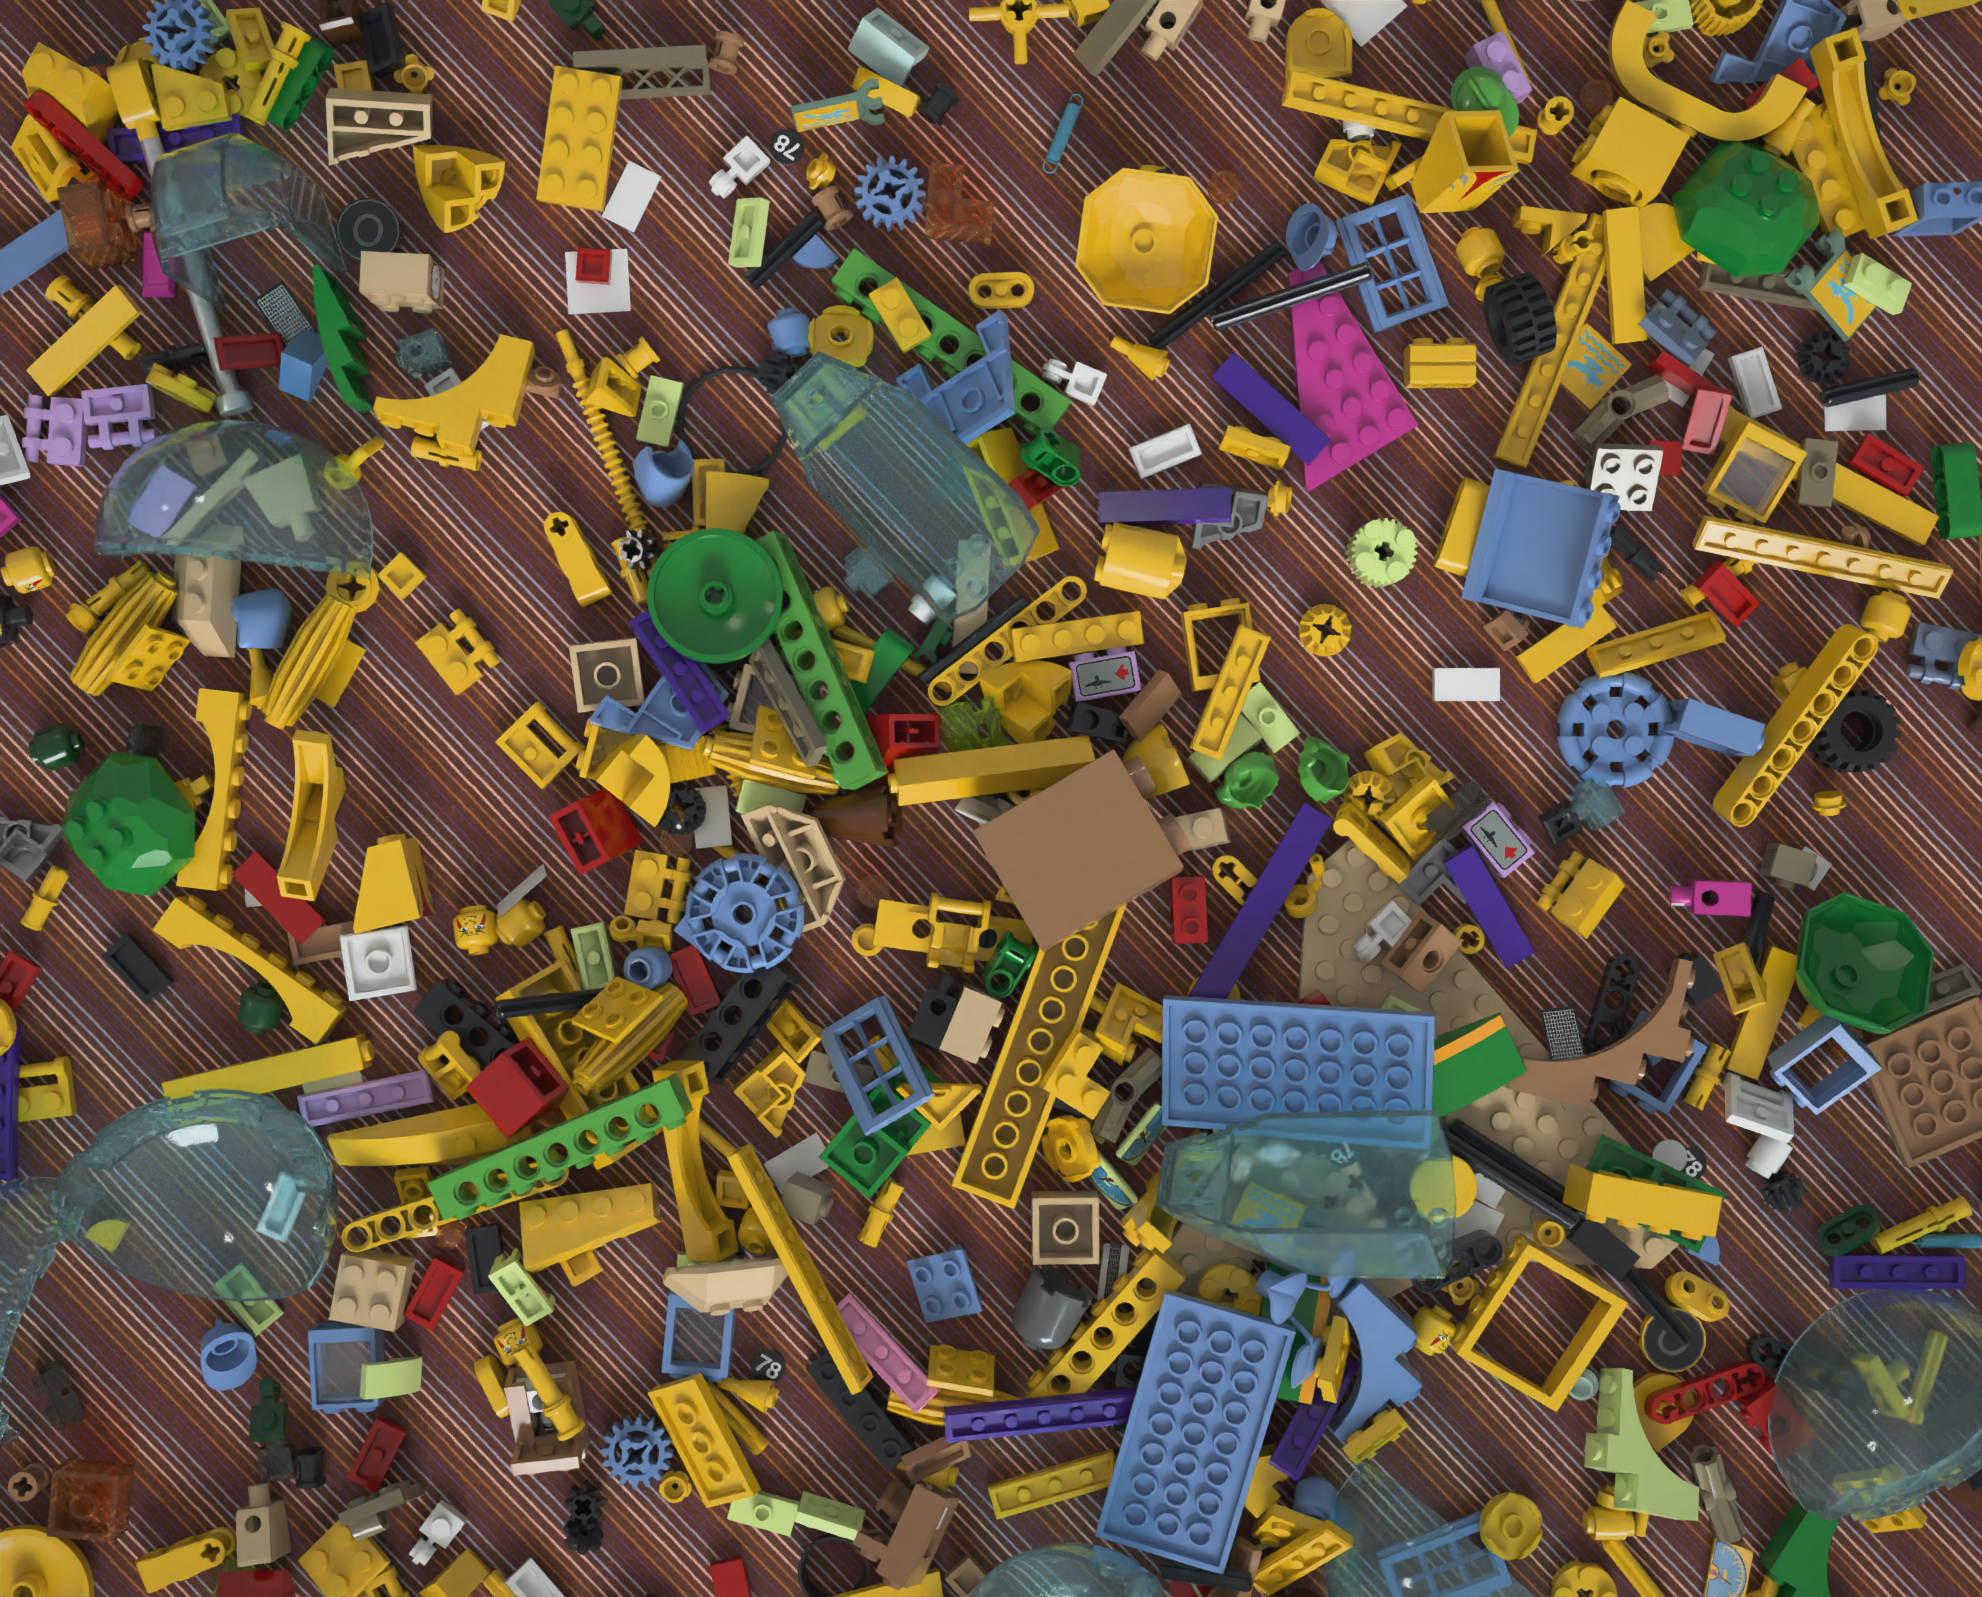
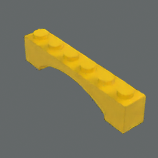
M1857 28L1824 38L1811 48L1809 52L1871 240L1900 230L1918 221L1909 190L1908 188H1903L1884 154L1874 126L1865 84L1864 61L1867 59Z
M199 688L195 721L203 723L211 743L215 765L214 794L206 824L195 842V857L178 872L176 886L218 891L227 889V884H230L232 881L233 866L230 864L231 851L235 850L237 844V833L234 832V824L241 811V801L237 798L239 786L243 784L245 770L241 764L242 755L247 751L249 741L245 729L246 720H249L252 714V705L249 704L250 694Z
M194 895L174 898L153 928V931L179 949L191 947L193 944L203 945L224 951L244 961L267 979L284 1000L293 1019L289 1026L315 1044L327 1040L348 1010L341 1003L343 999L339 995L328 989L325 991L314 985L316 981L313 977L299 970L296 972L287 966L288 960L276 952L268 953L260 947L261 942L256 937L248 933L241 934L233 928L234 923L221 914L216 916L205 909L207 904Z
M673 1060L653 1069L652 1074L654 1082L677 1073L694 1109L685 1117L687 1122L669 1131L666 1126H663L688 1261L717 1263L738 1252L739 1249L733 1219H728L719 1206L709 1184L701 1155L699 1140L700 1108L703 1096L709 1093L704 1061Z

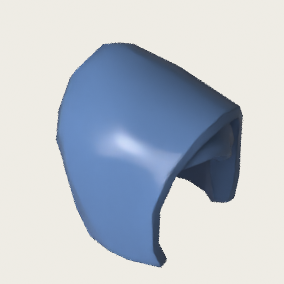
M682 439L679 440L675 450L667 454L664 451L652 452L653 449L647 446L639 452L632 463L636 483L642 496L651 506L668 507L675 504L683 496L693 474L694 461L689 448Z
M268 589L232 597L231 613L234 620L238 623L237 644L239 647L283 648L287 631L290 628L292 614L290 601L284 593L278 589Z

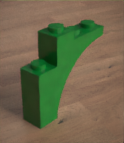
M1801 1495L1793 1504L1758 1561L1767 1569L1765 1575L1780 1585L1777 1597H1831L1827 1580V1560L1831 1540L1839 1522L1829 1513Z

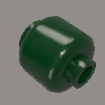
M64 723L36 731L33 740L29 741V750L33 761L37 766L42 765L49 771L78 763L81 755L80 751L85 749L81 733L79 731L74 732L70 726Z
M259 982L257 986L248 987L242 992L236 1010V1018L244 1030L255 1034H265L268 1030L276 1028L279 1024L285 1002L271 984Z

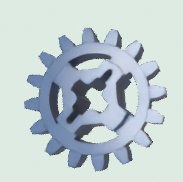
M165 0V4L155 1L154 6L157 11L155 13L147 11L146 15L151 19V23L143 25V29L150 32V36L144 39V43L154 46L149 52L150 55L159 58L161 65L183 71L184 68L192 71L195 70V61L201 64L207 63L204 53L213 54L214 50L209 46V43L218 39L217 36L210 33V29L217 26L216 22L207 19L211 13L210 10L202 7L201 2L198 0Z
M890 156L888 164H884L880 157L877 158L876 168L867 164L865 166L867 176L858 175L857 177L858 183L862 187L854 188L855 196L862 197L856 202L857 209L866 208L862 214L863 219L866 221L873 217L874 228L877 229L881 223H885L887 231H891L892 224L895 223L903 230L904 220L906 219L914 223L916 219L913 212H923V205L918 201L926 200V192L919 190L925 186L924 179H915L918 175V169L914 167L907 170L906 159H903L900 165L895 164L894 156ZM891 174L900 175V176H902L904 179H901V180H900V179H898V178H896V177H894V176H891ZM878 178L879 182L877 184V187L875 189L870 190L871 193H869L871 184L875 179ZM891 188L896 198L890 199L886 195L885 190ZM912 195L911 202L903 210L902 204L904 200ZM882 208L890 212V214L881 213L876 209Z
M639 1413L636 1421H632V1418L627 1415L623 1420V1425L616 1421L612 1426L613 1432H607L604 1440L609 1444L603 1445L601 1453L608 1455V1457L604 1459L602 1464L603 1467L612 1466L609 1474L610 1478L615 1477L617 1474L621 1476L619 1485L623 1486L627 1480H630L633 1489L637 1488L639 1481H643L646 1487H650L652 1476L660 1481L663 1476L661 1469H669L671 1462L666 1458L673 1456L674 1449L667 1446L671 1444L672 1440L670 1436H663V1432L666 1429L664 1424L658 1428L654 1426L656 1417L653 1416L649 1422H645L643 1413ZM617 1442L620 1443L619 1447L622 1449V1456L618 1458L616 1450ZM656 1443L659 1449L658 1461L653 1453V1447ZM646 1445L643 1453L638 1452L629 1457L632 1449L637 1450Z

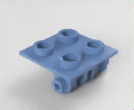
M960 1244L950 1247L947 1252L906 1261L926 1323L983 1312L982 1298L978 1296L975 1286L976 1280L972 1277L973 1270L969 1268L966 1258L967 1251Z

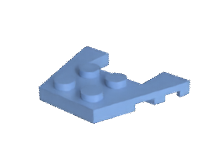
M1782 0L1754 60L1722 50L1709 80L1717 84H1725V82L1754 83V81H1768L1771 76L1779 73L1799 57L1803 59L1817 79L1809 50L1824 38L1839 34L1847 16L1829 0Z
M998 310L975 326L987 355L939 387L934 388L926 367L920 363L896 378L897 383L912 396L911 398L929 414L934 423L959 447L965 446L1015 413L1008 318L1001 310Z
M695 661L722 703H724L729 693L703 662ZM661 676L637 713H634L606 695L589 719V722L596 726L630 735L646 734L653 741L692 750L702 736L663 676Z

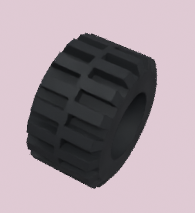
M1525 272L1486 287L1484 292V314L1487 327L1497 350L1508 363L1517 365L1555 349L1557 327L1554 312L1544 288L1531 273Z
M1849 690L1811 741V744L1808 745L1809 752L1816 751L1817 754L1814 756V759L1818 763L1825 762L1824 767L1830 770H1837V772H1867V770L1881 767L1880 763H1887L1892 758L1888 752H1896L1899 746L1894 743L1895 738H1901L1902 731H1896V725L1901 724L1900 718L1893 717L1892 715L1896 711L1892 704L1885 705L1887 699L1882 695L1874 696V691ZM1850 712L1856 714L1864 725V738L1855 750H1851L1845 745L1840 734L1841 723Z

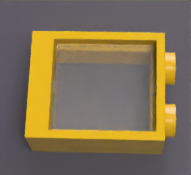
M1741 420L1700 490L1708 494L1705 501L1721 509H1724L1726 504L1737 509L1734 516L1752 525L1755 520L1766 523L1806 457L1807 452L1750 422Z

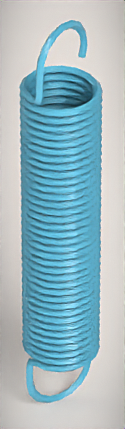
M1073 94L1070 97L1071 101L1073 96L1078 95L1081 97L1082 103L1080 107L1073 103L1067 104L1046 155V160L1057 166L1054 171L1048 172L1044 168L1046 163L1044 161L1043 170L1046 173L1051 174L1057 170L1058 163L1083 105V98L1080 94Z
M1931 1233L1917 1238V1243H1909L1918 1244L1920 1248H1979L1980 1246L1982 1247V1236L1979 1234Z

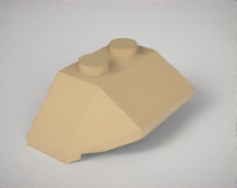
M211 525L175 554L173 579L176 581L174 587L178 593L171 605L170 621L190 640L203 656L235 658L237 622L232 616L231 607L233 605L232 597L239 595L244 526Z
M773 803L743 813L741 817L759 855L768 858L767 862L776 867L781 865L798 885L800 890L798 892L800 904H804L805 911L802 933L825 925L828 922L846 877L818 818ZM781 897L780 899L785 909H787L785 897Z
M779 1256L668 1267L662 1279L666 1287L700 1313L710 1312V1315L718 1316L730 1312V1309L743 1308L745 1312L762 1309L763 1305L767 1304L786 1279L788 1273Z

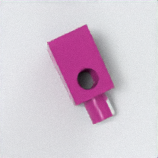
M1688 879V886H1670L1669 903L1670 906H1687V911L1693 914L1751 916L1752 883L1741 880ZM1705 891L1710 892L1708 902H1702V894Z

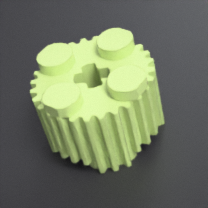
M1378 518L1361 526L1353 533L1354 536L1349 538L1348 541L1350 543L1346 545V548H1348L1345 552V555L1348 556L1346 561L1350 562L1348 568H1353L1351 573L1357 574L1356 579H1361V584L1367 583L1368 587L1373 585L1374 588L1381 585L1385 587L1403 579L1410 573L1409 570L1414 567L1412 563L1416 562L1414 556L1418 553L1414 551L1417 544H1415L1416 537L1413 532L1407 529V526L1401 527V522L1395 523V519L1388 521V518L1383 520ZM1381 546L1387 553V557L1383 558L1382 561L1379 560V553L1375 552V548L1377 549Z

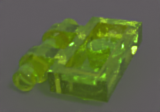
M994 697L982 698L983 710L973 712L970 700L938 708L949 753L1008 745L1006 735H1002L999 722L1002 716L1000 708H996ZM987 724L989 737L980 739L977 725Z

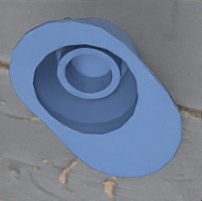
M1306 203L1300 206L1290 218L1286 230V244L1298 269L1307 271L1313 268L1321 258L1334 252V245L1337 239V228L1334 221L1326 216L1316 204Z
M216 1319L215 1327L207 1331L201 1339L200 1363L206 1384L215 1390L224 1391L244 1384L252 1376L256 1369L257 1357L254 1339L251 1334L245 1332L241 1326L235 1323H223L220 1319Z

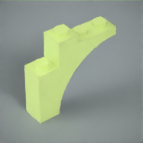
M1625 1368L1600 1369L1597 1433H1586L1584 1467L1615 1473L1614 1508L1674 1520L1698 1521L1700 1487L1694 1486L1675 1475L1666 1467L1651 1447L1641 1426L1636 1409L1633 1390V1370Z

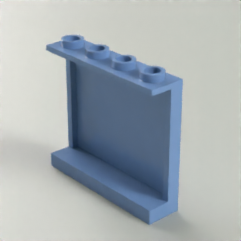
M1495 468L1461 599L1482 602L1567 624L1570 627L1584 628L1585 622L1587 623L1593 613V603H1591L1594 589L1596 590L1602 580V570H1600L1603 556L1605 557L1611 547V537L1609 534L1612 523L1617 521L1620 514L1621 506L1618 503L1620 496Z

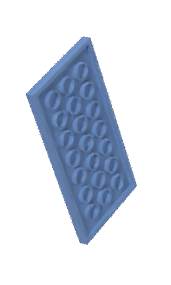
M1165 995L1163 998L1162 1125L1430 1146L1436 1012Z
M1165 1289L1095 1537L1214 1573L1224 1574L1295 1337L1296 1327L1284 1323L1276 1324L1271 1319Z

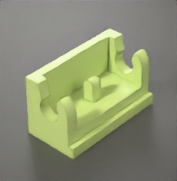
M515 1248L508 1259L504 1254L496 1257L488 1277L525 1326H528L554 1311L555 1297L551 1293L547 1296L544 1295L519 1262L522 1254Z

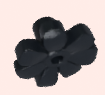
M591 1516L586 1525H583L582 1520L576 1517L567 1521L563 1528L564 1532L569 1535L565 1539L566 1545L573 1551H577L580 1555H586L589 1550L594 1553L597 1552L602 1546L600 1540L604 1537L603 1531L600 1528H594L598 1523L597 1519Z

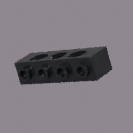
M780 963L769 969L761 967L755 969L754 973H743L740 979L726 990L725 999L719 1007L707 1015L705 1025L700 1032L689 1039L685 1046V1052L680 1058L682 1060L704 1061L707 1082L721 1085L800 980ZM761 983L762 991L760 995L755 998L754 989L758 984ZM741 1009V1020L735 1024L734 1016ZM721 1036L722 1044L718 1050H715V1040Z
M447 979L438 981L413 1010V1013L439 1035L446 1031L457 1033L460 1038L459 1046L468 1056L473 1057L480 1064L482 1071L500 1055L502 1048L509 1049L520 1042L515 1038L516 1033L512 1027L504 1022L499 1024L490 1016L492 1011L480 1001L474 1003L465 995L467 990L459 982L453 979L450 981ZM453 1005L460 1007L463 1011L464 1016L461 1022L454 1021L450 1016V1009ZM477 1027H483L487 1030L489 1034L487 1043H480L476 1039L475 1030Z
M826 1345L808 1358L805 1368L888 1472L902 1461L901 1456L914 1451L915 1439L893 1412L887 1411V1404L870 1383L862 1391L852 1395Z

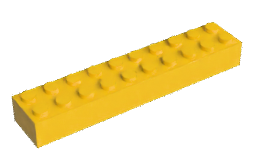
M1127 904L1045 952H1042L1041 948L1038 947L954 1174L953 1187L1015 1209L1055 1100L1054 1095L1038 1085L1072 1030L1075 1029L1079 1032L1081 1030Z

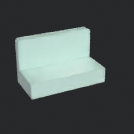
M878 7L862 18L848 46V50L883 78L901 87L904 85L912 67L925 58L930 48Z

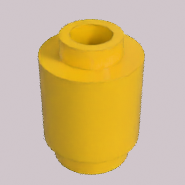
M1589 1506L1587 1513L1583 1514L1584 1532L1589 1534L1592 1540H1625L1627 1536L1634 1535L1635 1522L1632 1511H1616L1603 1506Z

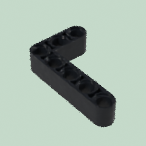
M1356 1142L1353 1150L1355 1160L1397 1255L1404 1266L1405 1273L1419 1291L1425 1293L1434 1292L1493 1266L1500 1261L1503 1254L1501 1243L1491 1233L1481 1229L1431 1250L1387 1149L1380 1142ZM1371 1146L1377 1147V1157L1372 1161H1364V1151ZM1386 1176L1391 1177V1186L1386 1191H1378L1376 1186L1379 1179ZM1396 1207H1404L1405 1213L1403 1218L1399 1221H1391L1390 1213ZM1415 1237L1418 1239L1415 1249L1404 1251L1403 1246L1408 1238ZM1491 1241L1489 1252L1482 1255L1478 1254L1477 1250L1480 1243ZM1454 1254H1460L1461 1262L1459 1265L1449 1268L1447 1266L1449 1257ZM1426 1267L1431 1268V1275L1427 1280H1417L1419 1270Z

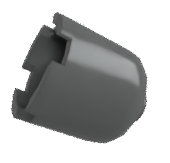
M1043 1265L1040 1270L1035 1266L1012 1314L1013 1326L1022 1337V1342L1033 1350H1039L1040 1348L1058 1349L1070 1339L1093 1299L1092 1293L1085 1285L1082 1284L1079 1289L1069 1282L1071 1275L1058 1268Z

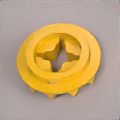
M355 560L345 561L335 566L326 581L327 594L357 609L356 613L367 611L372 604L376 603L378 592L381 590L378 576L369 565ZM355 577L356 582L365 586L366 589L356 591L355 596L352 597L351 591L341 588V585L351 584Z
M1320 604L1310 608L1301 618L1299 637L1303 646L1312 654L1325 657L1332 656L1342 651L1349 642L1352 625L1346 613L1335 605ZM1330 617V628L1335 633H1338V635H1327L1322 643H1320L1321 631L1312 625H1324Z
M1362 771L1349 779V785L1343 793L1344 803L1353 804L1369 820L1380 821L1379 817L1395 803L1396 793L1392 783L1384 775L1374 771ZM1371 786L1372 797L1377 798V800H1373L1371 805L1366 807L1365 798L1360 797V795H1364L1368 787Z

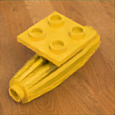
M159 571L157 574L149 572L120 598L87 641L70 674V680L81 690L93 696H99L113 682L152 692L162 682L166 672L182 656L184 649L190 643L186 636L160 629L178 593L174 587L176 581L162 571Z
M326 594L300 626L274 673L261 712L267 715L264 721L283 730L285 725L293 727L315 698L332 707L336 706L366 652V649L347 639L357 609L332 595Z
M761 705L758 706L753 734L715 731L713 737L706 736L702 755L707 756V763L742 779L797 793L835 796L840 786L832 777L831 768L833 766L829 757L823 755L818 765L806 767L775 709Z
M616 977L608 983L596 997L571 1019L573 1025L599 1036L574 1069V1086L584 1095L589 1093L591 1095H598L632 1071L667 1036L688 1007L689 1003L684 993L670 982H666L653 991L620 977Z
M930 1344L927 1386L937 1387L940 1391L915 1414L890 1387L887 1411L924 1424L944 1427L943 1407L1017 1400L1021 1398L994 1389L995 1355H990L980 1350L966 1351L955 1349L950 1345L936 1346Z

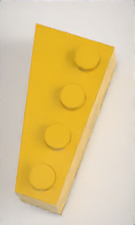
M1569 1163L1562 1203L1586 1213L1585 1219L1605 1223L1606 1217L1618 1219L1617 1225L1638 1229V1223L1650 1225L1649 1230L1652 1232L1670 1235L1671 1229L1681 1231L1682 1237L1701 1241L1702 1235L1716 1236L1722 1197L1707 1191L1663 1183L1662 1186L1658 1182L1638 1177H1631L1630 1180L1626 1176L1599 1169L1598 1173H1595L1582 1166Z
M652 1183L519 1202L524 1269L535 1274L548 1266L569 1260L573 1256L587 1250H594L614 1239L623 1238L660 1223L658 1189Z

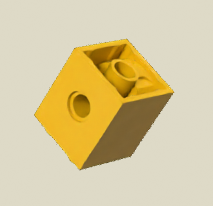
M1619 97L1612 106L1606 104L1601 113L1597 114L1587 129V132L1590 133L1584 143L1581 142L1572 156L1571 161L1575 165L1570 174L1595 187L1601 194L1614 201L1624 203L1629 207L1638 206L1641 209L1659 194L1690 135L1628 100Z

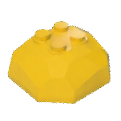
M1122 168L1084 199L1075 267L1103 305L1171 314L1208 285L1218 215L1190 177Z

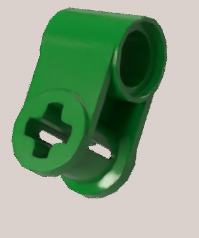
M1045 426L1042 427L1035 439L1019 447V454L1023 462L1031 469L1037 470L1051 479L1055 484L1067 487L1076 484L1080 480L1079 448L1058 435L1053 429Z
M1009 930L1006 931L982 972V978L988 993L997 998H1004L1010 995L1023 973L1033 962L1038 947L1034 944L1027 945L1016 939L1014 933ZM998 973L1007 975L1006 980L1000 985L990 982L991 978Z

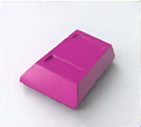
M143 230L142 297L176 298L177 257L169 232Z

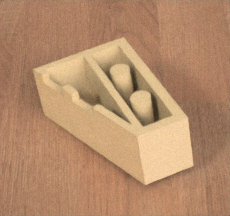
M329 88L325 100L329 166L337 164L342 160L357 156L360 158L379 150L393 149L431 138L433 131L432 94Z

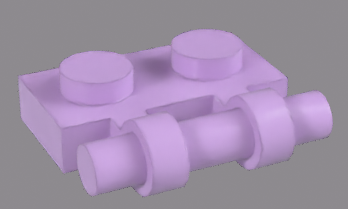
M141 384L81 391L85 424L89 426L98 425L99 434L88 436L90 448L102 447L104 450L116 449L118 445L128 444L140 447L146 446L147 442L159 440L156 428H143V420L156 419L151 385ZM128 422L129 431L114 432L113 423Z
M29 395L28 407L24 408L23 417L27 419L26 437H22L21 447L25 449V461L39 463L40 450L47 451V463L85 467L88 425L84 421L82 399L51 397L50 410L42 409V396ZM41 421H49L48 439H40Z

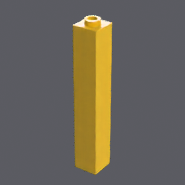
M1089 735L894 759L893 773L888 774L890 794L896 793L898 806L1050 787L1096 759Z
M360 1034L174 1078L161 1084L168 1113L173 1115L363 1070L372 1066L371 1060L374 1059V1049L371 1041L366 1040L365 1034Z

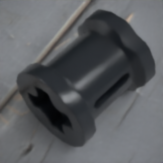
M936 82L933 86L934 92L924 105L918 106L917 112L928 123L940 128L943 125L942 119L952 105L956 106L960 100L952 90L942 83Z
M306 1447L295 1451L294 1454L295 1459L298 1460L299 1478L295 1481V1486L300 1489L323 1486L326 1483V1476L323 1475L322 1457L325 1456V1449L322 1447Z

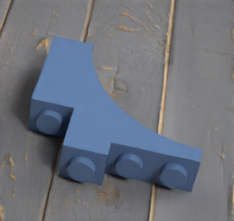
M1356 1272L1347 1290L1336 1298L1337 1305L1348 1317L1356 1332L1360 1350L1359 1367L1353 1388L1340 1410L1331 1418L1333 1434L1341 1442L1354 1432L1361 1430L1364 1422L1370 1416L1382 1412L1387 1406L1389 1399L1400 1407L1406 1401L1414 1400L1423 1386L1419 1371L1400 1354L1401 1352H1408L1416 1343L1418 1334L1414 1323L1360 1272Z

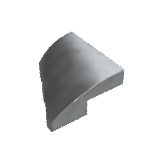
M1200 482L1199 488H1222L1231 486ZM1231 487V522L1194 524L1191 547L1199 549L1202 548V545L1220 539L1224 541L1242 532L1249 533L1261 529L1268 495L1264 491Z
M0 817V865L30 884L62 838V827L59 824H53L52 826L37 824L29 820L20 819L14 821Z

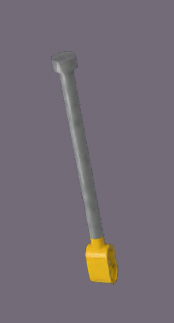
M140 57L106 68L107 77L119 114L129 130L136 129L221 396L215 398L219 414L222 417L250 411L253 409L249 393L246 390H240L235 371H220L213 338L223 337L155 124V122L161 121L156 90L149 69Z

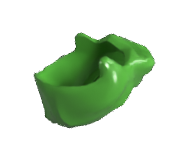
M1312 736L1306 738L1303 742L1304 749L1299 755L1298 772L1300 774V782L1306 793L1313 797L1315 802L1321 801L1323 804H1327L1329 800H1334L1338 796L1343 795L1349 785L1347 762L1350 757L1348 754L1339 753L1332 749L1328 743L1320 738Z
M1254 751L1245 754L1233 762L1224 775V781L1215 791L1218 800L1222 804L1234 809L1248 806L1261 808L1263 800L1272 795V791L1277 786L1280 778L1276 771L1273 757L1269 754H1264V752Z

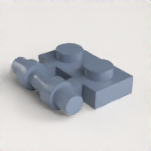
M1667 288L1658 298L1660 300L1649 309L1638 325L1676 359L1689 367L1697 360L1707 346V342L1717 331L1708 324L1709 320L1703 314L1697 315L1686 305L1687 300L1681 295L1676 296Z
M1922 622L1914 623L1908 655L1920 657L1919 666L1913 664L1907 666L1906 676L1916 678L1919 683L1931 684V682L1945 684L1946 688L1959 690L1961 688L1960 685L1966 686L1964 676L1958 675V661L1961 651L1966 643L1976 641L1978 639L1976 636L1981 634ZM1935 661L1949 663L1947 671L1935 669Z

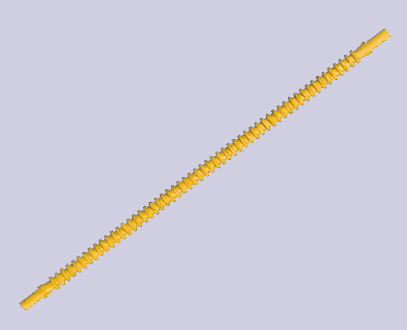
M568 329L561 330L556 333V336L567 361V372L571 374L575 382L572 387L578 389L576 397H581L582 400L579 404L585 407L583 414L589 416L586 422L587 424H592L590 432L596 434L593 440L599 442L597 450L603 452L600 458L606 460L604 468H609L610 470L607 476L613 478L611 485L617 488L614 493L620 496L618 503L624 505L621 511L622 513H627L625 521L631 523L628 529L635 530L638 533L639 530L646 529L645 526L648 522L642 520L644 512H639L638 510L641 504L635 502L637 494H632L631 492L634 486L628 484L630 477L624 474L627 468L621 466L623 459L617 457L620 451L614 448L616 441L610 439L613 433L607 431L609 423H604L603 421L606 415L600 413L602 408L585 403L590 378L586 377L584 361L579 359ZM654 558L650 561L652 564V568L654 567L658 558ZM721 723L712 728L709 734L712 735L715 731L726 732L728 725ZM729 773L726 778L732 780L730 787L736 790L733 796L739 797L743 779ZM778 898L782 910H784L785 907L781 899Z

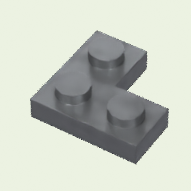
M1439 835L1411 863L1408 878L1400 884L1394 881L1419 906L1442 883L1462 903L1466 904L1442 862L1443 859L1457 850L1442 835Z

